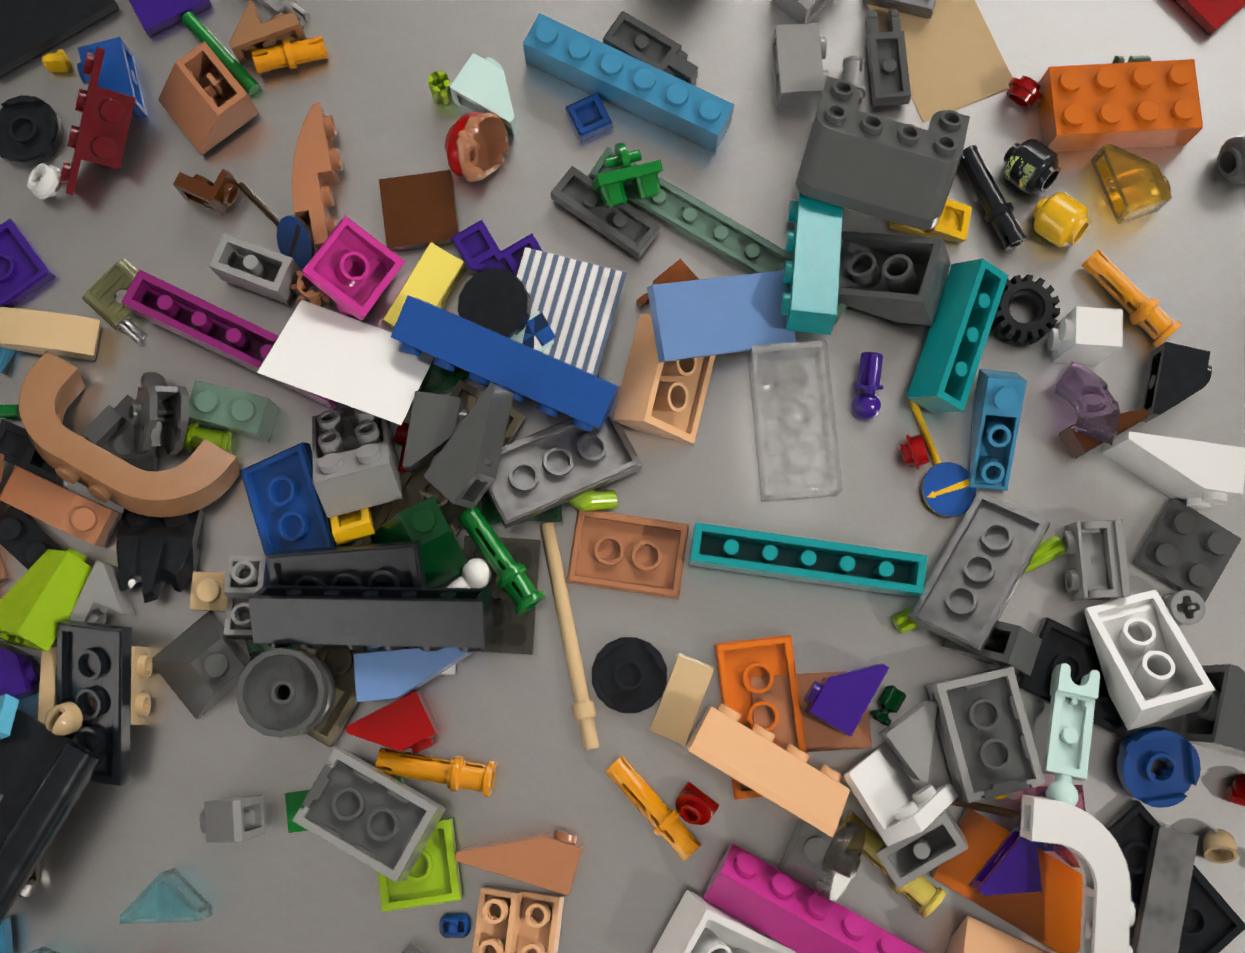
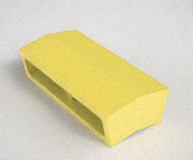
M430 242L381 322L394 329L407 295L417 297L443 308L467 269L464 261Z

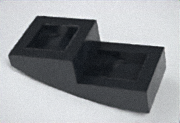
M2 419L0 422V452L4 454V461L57 482L59 476L55 469L38 454L25 428Z

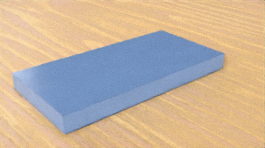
M783 271L655 284L647 287L659 363L796 344L795 332L786 330L787 315H780L783 292H788L787 283H783Z

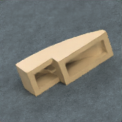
M0 307V348L40 355L48 351L55 356L61 355L95 361L101 332V321L99 319L40 310Z

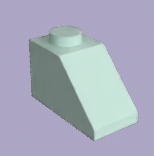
M472 53L450 86L453 101L470 113L478 111L497 114L504 122L508 135L514 138L518 131L504 70L494 59L490 57L482 58Z

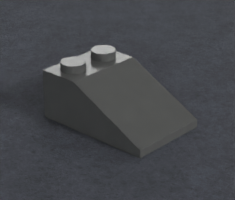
M842 231L838 303L897 323L932 326L951 266L944 239Z

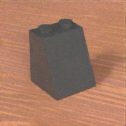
M1233 664L1204 665L1202 668L1215 690L1199 711L1186 715L1182 736L1192 744L1245 758V671Z

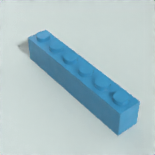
M540 13L523 42L526 64L591 95L598 93L600 99L716 153L731 124L734 104Z

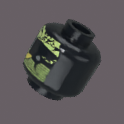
M1033 138L1024 141L1022 144H1013L1004 156V161L1006 162L1004 169L1005 178L1029 194L1038 191L1045 192L1056 181L1061 171V168L1058 166V154Z

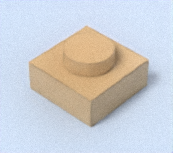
M193 571L189 609L226 612L228 597L223 593L226 573Z

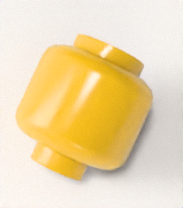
M1062 192L1052 195L1049 199L1042 197L1032 211V216L1035 217L1033 224L1034 232L1057 247H1064L1069 243L1075 245L1090 225V219L1087 218V207Z

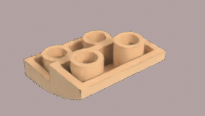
M480 887L472 953H558L564 896L517 889Z

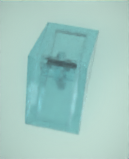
M175 868L161 872L120 915V924L201 921L212 915V906Z

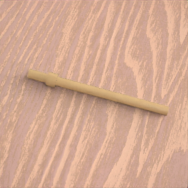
M554 522L539 525L575 702L574 705H571L574 720L579 722L584 750L599 747L593 719L594 716H597L594 700L590 701Z

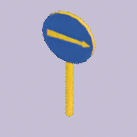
M910 400L911 408L934 463V467L930 468L923 477L921 486L923 499L929 509L937 515L944 517L960 516L969 509L977 492L975 487H969V471L959 464L952 462L941 463L920 407Z

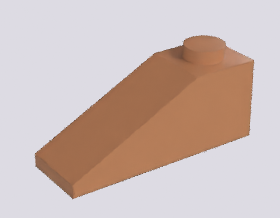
M15 466L0 494V501L90 544L105 548L122 517V513L19 466Z
M555 829L554 835L543 833L461 848L456 852L454 861L569 896L584 844L576 842L577 835Z

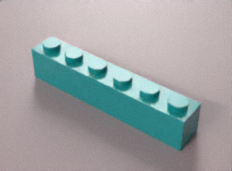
M695 522L688 565L914 598L924 594L928 555Z

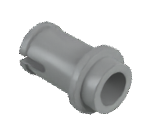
M849 56L842 62V79L851 82L860 93L859 105L866 96V88L863 86L866 61L859 56Z

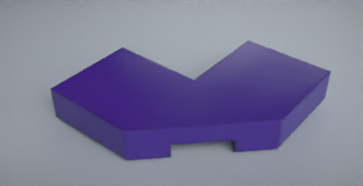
M482 220L450 238L466 267L473 273H479L487 269H504L517 276L525 247L543 251L532 233L500 251Z

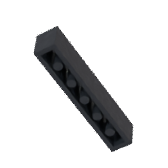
M264 585L248 598L253 643H268V646L271 648H283L291 644H306V647L310 649L324 648L328 645H343L345 649L349 650L361 649L366 646H382L384 650L393 651L409 646L420 647L423 651H437L444 647L459 648L462 652H476L486 648L495 634L492 588Z

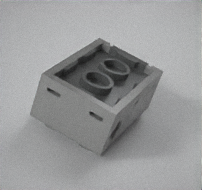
M1013 666L1000 667L926 685L930 701L938 702L935 720L952 784L959 796L957 800L972 803L980 801L982 798L1004 799L1010 793L1026 790L1028 787L1034 788L1046 785Z
M334 748L327 760L331 763L324 765L302 803L305 807L299 808L292 821L395 882L405 881L446 808L349 751Z

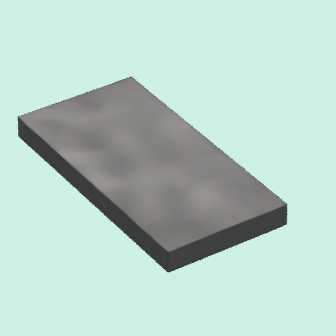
M611 409L604 427L600 429L593 427L592 432L572 425V418H569L502 447L496 479L488 488L487 493L505 529L568 502L586 492L593 491L641 470L642 463L620 423L613 420V409Z
M978 491L926 582L924 594L918 596L910 610L908 620L980 654L1048 531L1050 521Z

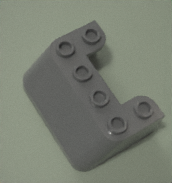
M827 76L796 178L798 191L812 199L920 230L934 228L943 213L963 154L970 116L959 114L953 110L938 111L932 116L928 130L912 124H904L876 114L857 110L860 99L858 89L847 80Z

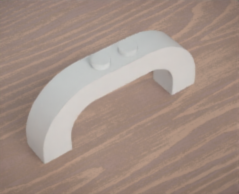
M1022 795L1020 836L1031 841L1061 844L1074 855L1080 865L1083 876L1080 953H1133L1132 947L1129 944V927H1132L1135 921V907L1131 901V882L1126 860L1114 837L1101 822L1078 807L1050 798Z

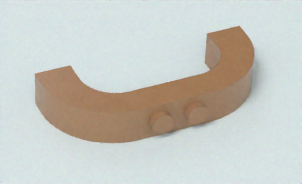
M46 351L25 377L19 396V412L25 430L36 451L45 462L55 469L57 475L70 484L79 482L87 487L88 492L102 502L106 503L110 500L131 512L145 516H181L200 510L216 501L240 476L237 457L206 439L202 441L185 462L175 468L165 471L139 469L63 425L66 410L85 389L77 367Z

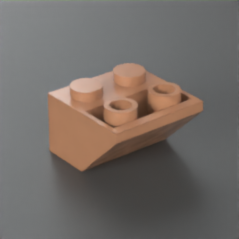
M205 41L174 63L158 99L201 155L259 114L248 94Z

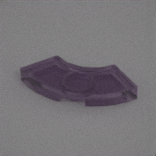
M1071 362L1056 384L1055 394L1067 400L1075 409L1077 415L1075 432L1112 445L1117 434L1120 419L1118 402L1114 400L1108 390V384L1088 368Z

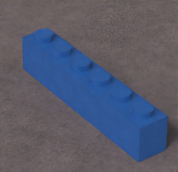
M407 295L391 334V338L401 342L399 349L420 357L423 351L434 356L433 364L454 372L457 366L469 371L467 377L469 380L486 387L489 386L490 381L510 390L514 394L513 399L523 402L525 396L537 401L536 409L557 417L560 411L573 417L571 424L588 432H592L593 427L598 429L604 427L621 388L619 385L410 295Z

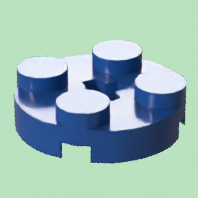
M1148 727L1137 731L1134 735L1125 737L1120 743V753L1117 760L1118 777L1125 790L1134 798L1151 807L1165 808L1182 802L1187 797L1185 793L1189 790L1191 784L1196 786L1201 772L1198 752L1190 742L1177 732L1165 727ZM1159 758L1161 761L1167 762V766L1161 768L1160 775L1156 776L1150 768L1152 763Z

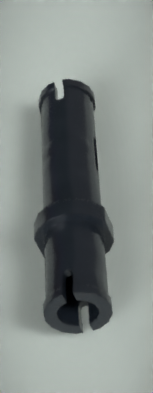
M972 145L963 149V155L959 164L987 213L984 216L987 223L993 224L1006 251L1021 245V242H1025L1027 237L1012 213L1014 211L1012 203L1005 201L977 146Z

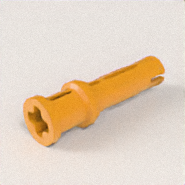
M1100 249L1081 265L1131 314L1129 316L1130 322L1133 325L1138 324L1153 339L1152 344L1155 347H1158L1182 325L1179 321L1174 322L1158 306L1159 301L1156 298L1153 299L1151 297L1148 299Z
M385 748L379 750L375 765L378 766L376 768L388 775L446 784L447 788L454 792H458L460 788L482 792L484 797H490L492 794L497 769L496 762L489 761L486 765L465 761L462 756L447 760L397 752Z

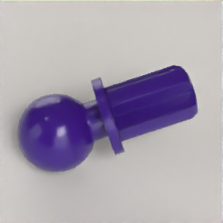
M862 352L858 381H855L853 384L854 387L861 389L854 396L851 409L853 414L861 420H871L881 410V401L875 394V390H882L884 386L880 384L883 356L877 352Z

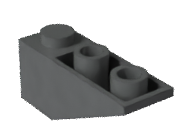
M490 383L478 395L471 411L455 427L452 437L442 451L434 456L431 466L424 474V477L452 504L474 509L496 479L514 396L510 390Z

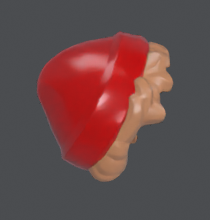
M478 111L462 115L450 127L444 147L449 167L455 175L466 179L468 182L480 181L495 172L500 164L504 162L502 154L509 150V145L507 144L508 137L506 136L508 132L504 122L497 114Z

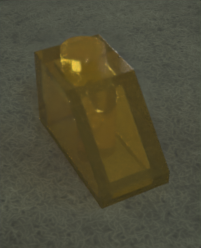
M1112 144L1102 146L1091 159V163L1118 224L1157 212L1172 199L1168 179L1162 175L1159 166L1153 162Z

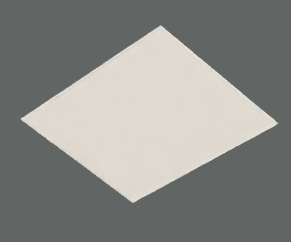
M301 300L257 373L402 425L414 400L415 391L419 390L434 356L423 351L420 357L399 349L401 342L391 338L392 333Z

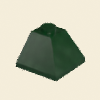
M434 496L398 513L375 531V534L370 535L374 544L420 540L428 588H438L461 576L464 565L469 561L440 502Z

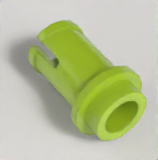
M192 423L190 426H187L183 447L187 448L188 452H194L202 441L206 439L229 452L232 434L230 431L201 428L198 423Z

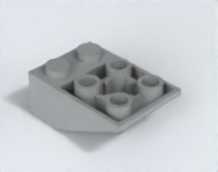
M352 407L327 410L320 415L312 416L313 485L327 518L403 499L398 461L388 420Z

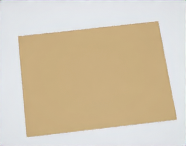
M936 0L931 19L899 12L901 31H904L911 98L923 123L930 121L932 116L938 111H955L1010 89L1008 84L1013 77L975 0ZM867 4L869 10H876L879 31L888 32L887 15L889 9Z

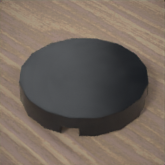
M25 95L10 98L1 104L3 106L0 109V157L15 166L32 167L46 162L55 155L62 144L64 129L60 116L49 104L36 96Z
M487 269L475 274L465 283L459 295L457 311L460 317L511 338L515 334L518 335L526 326L531 314L532 301L525 285L516 275L504 269Z
M621 637L607 643L596 655L592 666V685L597 697L608 708L620 713H639L652 707L662 696L667 683V666L661 653L650 642L636 637Z

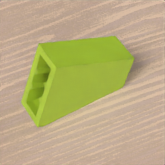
M69 547L65 551L47 549L0 600V639L8 644L48 652L57 638V622L68 620L93 567L85 563L88 558L79 551Z

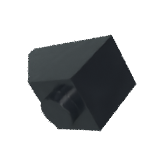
M1164 342L1151 351L1141 409L1145 408L1149 415L1142 422H1148L1158 417L1208 384L1212 374V366L1209 365L1210 351L1170 342Z

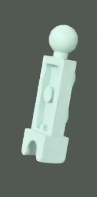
M1062 663L1057 665L1052 672L1050 686L1051 702L1042 772L1056 775L1055 781L1051 782L1047 787L1046 798L1076 806L1079 797L1077 789L1072 784V779L1079 781L1087 779L1095 699L1098 698L1100 673L1097 670L1090 671L1089 674L1081 678L1080 685H1077L1071 679L1070 666Z

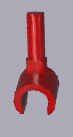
M405 422L402 425H398L394 435V442L403 445L398 471L402 473L407 472L402 466L409 424Z

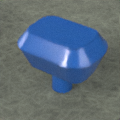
M464 913L444 914L440 918L439 931L444 938H465L470 933L471 922L468 915Z

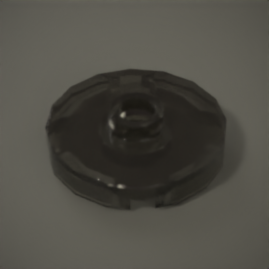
M848 821L845 827L836 832L822 861L823 866L821 870L827 872L825 881L819 879L816 883L819 896L834 903L843 894L850 880L854 878L861 862L860 856L866 837V829L863 826Z

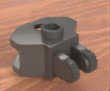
M156 372L144 373L141 377L142 386L138 387L135 402H130L128 409L129 423L134 425V448L136 455H145L151 450V446H165L167 455H176L182 450L189 422V395L187 389L183 386H167L165 378Z

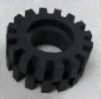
M1027 274L1023 279H1021V275L1014 276L1011 280L1007 279L991 327V331L995 328L999 331L996 335L999 340L1006 337L1008 338L1006 344L1011 346L1015 342H1018V347L1026 346L1029 342L1032 345L1043 338L1056 325L1058 320L1055 318L1060 315V308H1055V306L1060 302L1059 297H1051L1050 294L1055 289L1051 285L1045 289L1042 286L1045 280L1042 278L1034 282L1032 281L1033 275ZM1024 298L1030 301L1035 307V319L1030 323L1016 321L1011 316L1009 309L1012 300Z

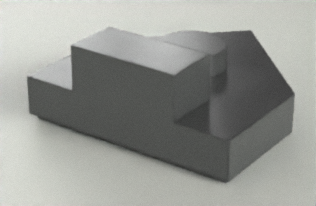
M128 394L115 408L108 405L82 431L86 436L85 439L129 464L146 471H158L156 446H151V450L145 455H136L134 448V425L129 423L128 418L130 402H135V399Z

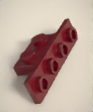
M97 46L95 54L87 52L83 74L90 76L87 91L79 88L75 111L82 112L79 127L71 126L67 147L74 148L72 162L64 161L60 177V183L67 184L66 194L74 195L81 160L120 170L135 103V97L97 86L105 49Z

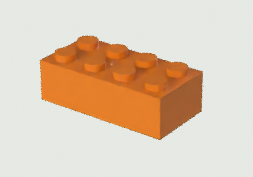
M1194 59L1048 67L1038 82L1040 85L1039 92L1043 96L1038 103L1042 144L1054 152L1186 146L1203 129Z

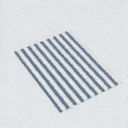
M525 247L517 277L523 282L527 292L530 294L532 301L530 316L538 310L540 313H543L556 337L553 339L554 344L542 352L597 376L627 273Z

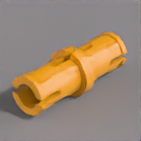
M322 35L295 42L284 40L281 45L251 51L258 74L285 67H290V70L296 69L299 64L328 59Z

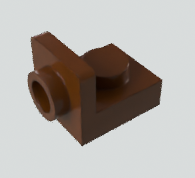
M225 169L221 170L215 183L198 174H195L192 178L181 172L173 183L184 199L222 216L226 208L235 202L238 195V183L231 172Z

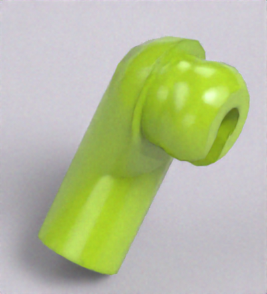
M593 490L568 502L580 511L615 509L617 506V495L614 490Z

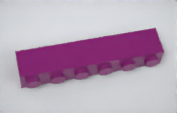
M140 269L121 301L134 314L254 372H258L279 337ZM269 378L334 410L338 404L336 401Z

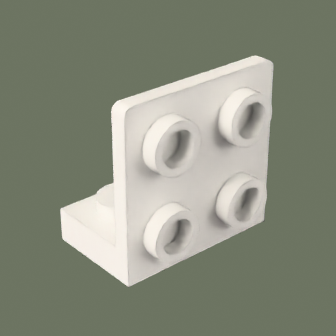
M887 743L879 746L844 775L852 793L860 802L873 827L880 834L887 847L924 831L959 797L950 783L937 789L931 784L917 791Z

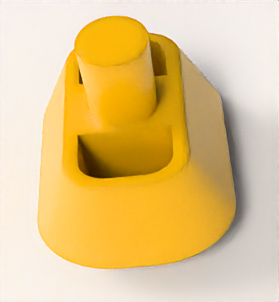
M58 49L57 53H48L42 57V63L49 72H71L73 69L70 57L63 49Z

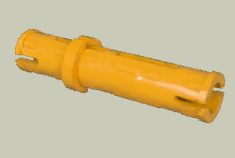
M623 755L604 772L654 827L652 831L657 837L661 835L681 857L683 862L702 845L679 820L680 814L675 809L671 811L654 790L631 767Z

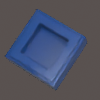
M598 93L565 107L566 114L580 142L613 128V122Z

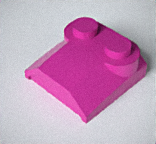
M344 215L301 273L333 299L336 307L342 314L348 317H356L362 321L405 261Z

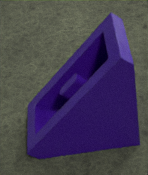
M1017 824L969 883L974 890L985 896L1042 892L1037 841H1031L1020 836L1021 824Z

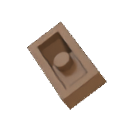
M251 0L229 44L240 64L244 65L253 61L252 50L281 45L284 40L295 42L306 40L307 38L295 11L288 14L275 15L269 21L263 22Z

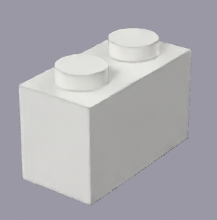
M1076 306L1048 333L1047 348L1049 351H1052V363L1096 366L1123 347V309Z

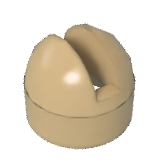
M72 702L55 705L49 709L45 716L46 728L57 736H65L78 731L83 721L80 708Z
M1218 829L1217 833L1208 831L1203 837V853L1208 861L1213 863H1229L1237 859V845L1234 837L1229 832Z

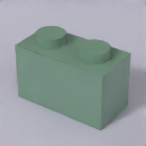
M195 380L189 399V420L198 423L199 426L219 431H230L232 434L270 442L279 412V407L267 397Z

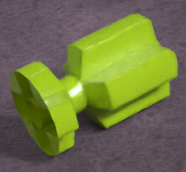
M435 71L430 74L428 85L434 102L437 103L442 100L444 105L451 102L449 96L452 94L448 75L442 71Z

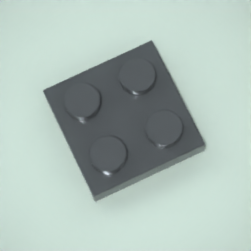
M1174 498L1167 503L1133 563L1178 591L1192 590L1198 593L1205 603L1242 538Z

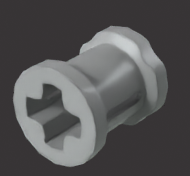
M1192 590L1168 593L1161 597L1178 626L1198 623L1205 614L1203 598ZM1177 605H1183L1184 612H1178Z

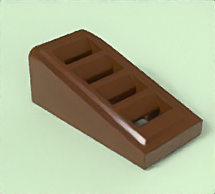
M1144 408L1073 424L1061 431L1059 437L1072 458H1078L1147 419L1149 414Z

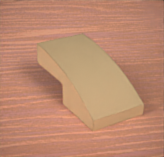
M679 653L649 731L686 745L715 667Z

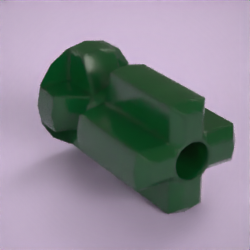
M887 685L877 701L881 709L872 710L869 715L876 721L889 727L892 720L888 714L898 712L907 697L906 693L893 685Z

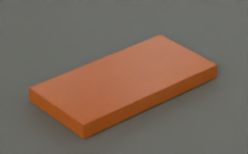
M791 635L714 644L722 704L741 714L738 722L749 729H752L754 726L753 710L760 705L769 706L774 712L773 723L764 729L771 731L776 727L779 720L776 707L767 701H758L752 705V692L764 693L769 690L773 684V675L789 676L798 749L807 754ZM752 676H769V682L764 688L754 689L751 687ZM772 741V743H774V744L778 745L779 747H781L778 743H776L775 741ZM731 777L734 800L763 797Z
M967 807L958 822V826L967 838L968 849L934 868L930 876L1058 953H1078L1081 936L1082 874L1037 848L1042 892L986 896L977 892L969 883L1010 834V831Z

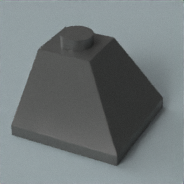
M208 611L152 658L155 669L195 719H199L238 686L240 675L251 661L235 639H227L223 635L224 626L212 611Z

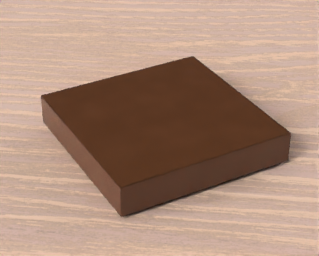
M451 170L379 179L386 246L393 252L427 247L430 242L435 245L452 244L450 238L459 233Z

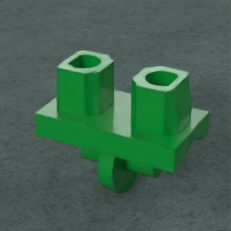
M618 143L614 146L615 155L604 158V165L606 169L618 166L619 170L598 174L596 179L591 180L593 190H600L606 208H611L627 202L623 186L626 183L635 182L639 200L659 195L660 184L658 174L663 171L661 159L631 166V163L642 160L640 150L628 152L624 143Z

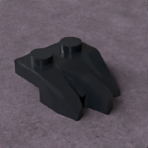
M124 508L116 540L120 590H130L136 582H142V593L145 603L157 600L165 583H171L175 591L181 592L192 581L193 571L197 569L200 556L197 541L204 516L203 510L200 509L189 514L174 517H151L137 514Z

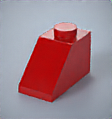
M414 691L345 726L349 735L400 752L411 748L413 754L434 745L435 742L432 737L441 733L422 691Z

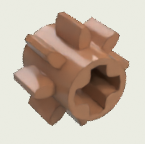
M296 271L298 275L297 284L290 285V289L295 294L300 295L296 299L297 304L304 300L320 307L326 305L334 306L327 294L321 289L317 292L311 290L310 288L315 284L306 278L301 271Z

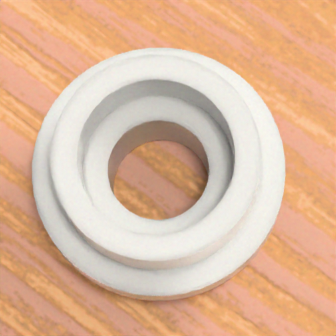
M44 163L37 165L28 177L27 187L33 190V195L39 199L56 195L62 186V183H60V169L54 165L47 166Z

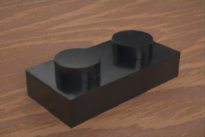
M12 506L1 515L0 544L26 569L29 570L47 549L65 551L66 547L31 515Z

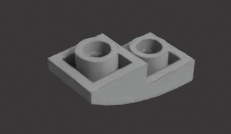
M228 556L223 591L228 597L223 632L227 639H253L248 598L262 586L269 585V570L266 556Z

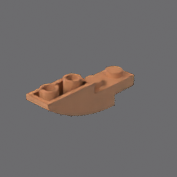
M320 103L312 104L304 120L294 153L292 200L294 214L301 218L306 225L311 224L314 245L319 250L337 226L336 219H331L329 207L334 206L330 186L339 184L337 171L343 170L339 150L338 148L333 149L331 138L337 137L334 119L332 115L326 116Z

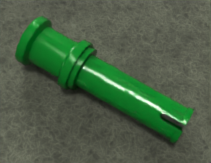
M479 507L469 508L458 517L459 523L463 525L479 551L496 573V585L499 589H504L515 604L516 608L514 611L517 616H521L539 605L546 598V595L543 591H538L528 578L526 566L514 561L498 535L480 512Z

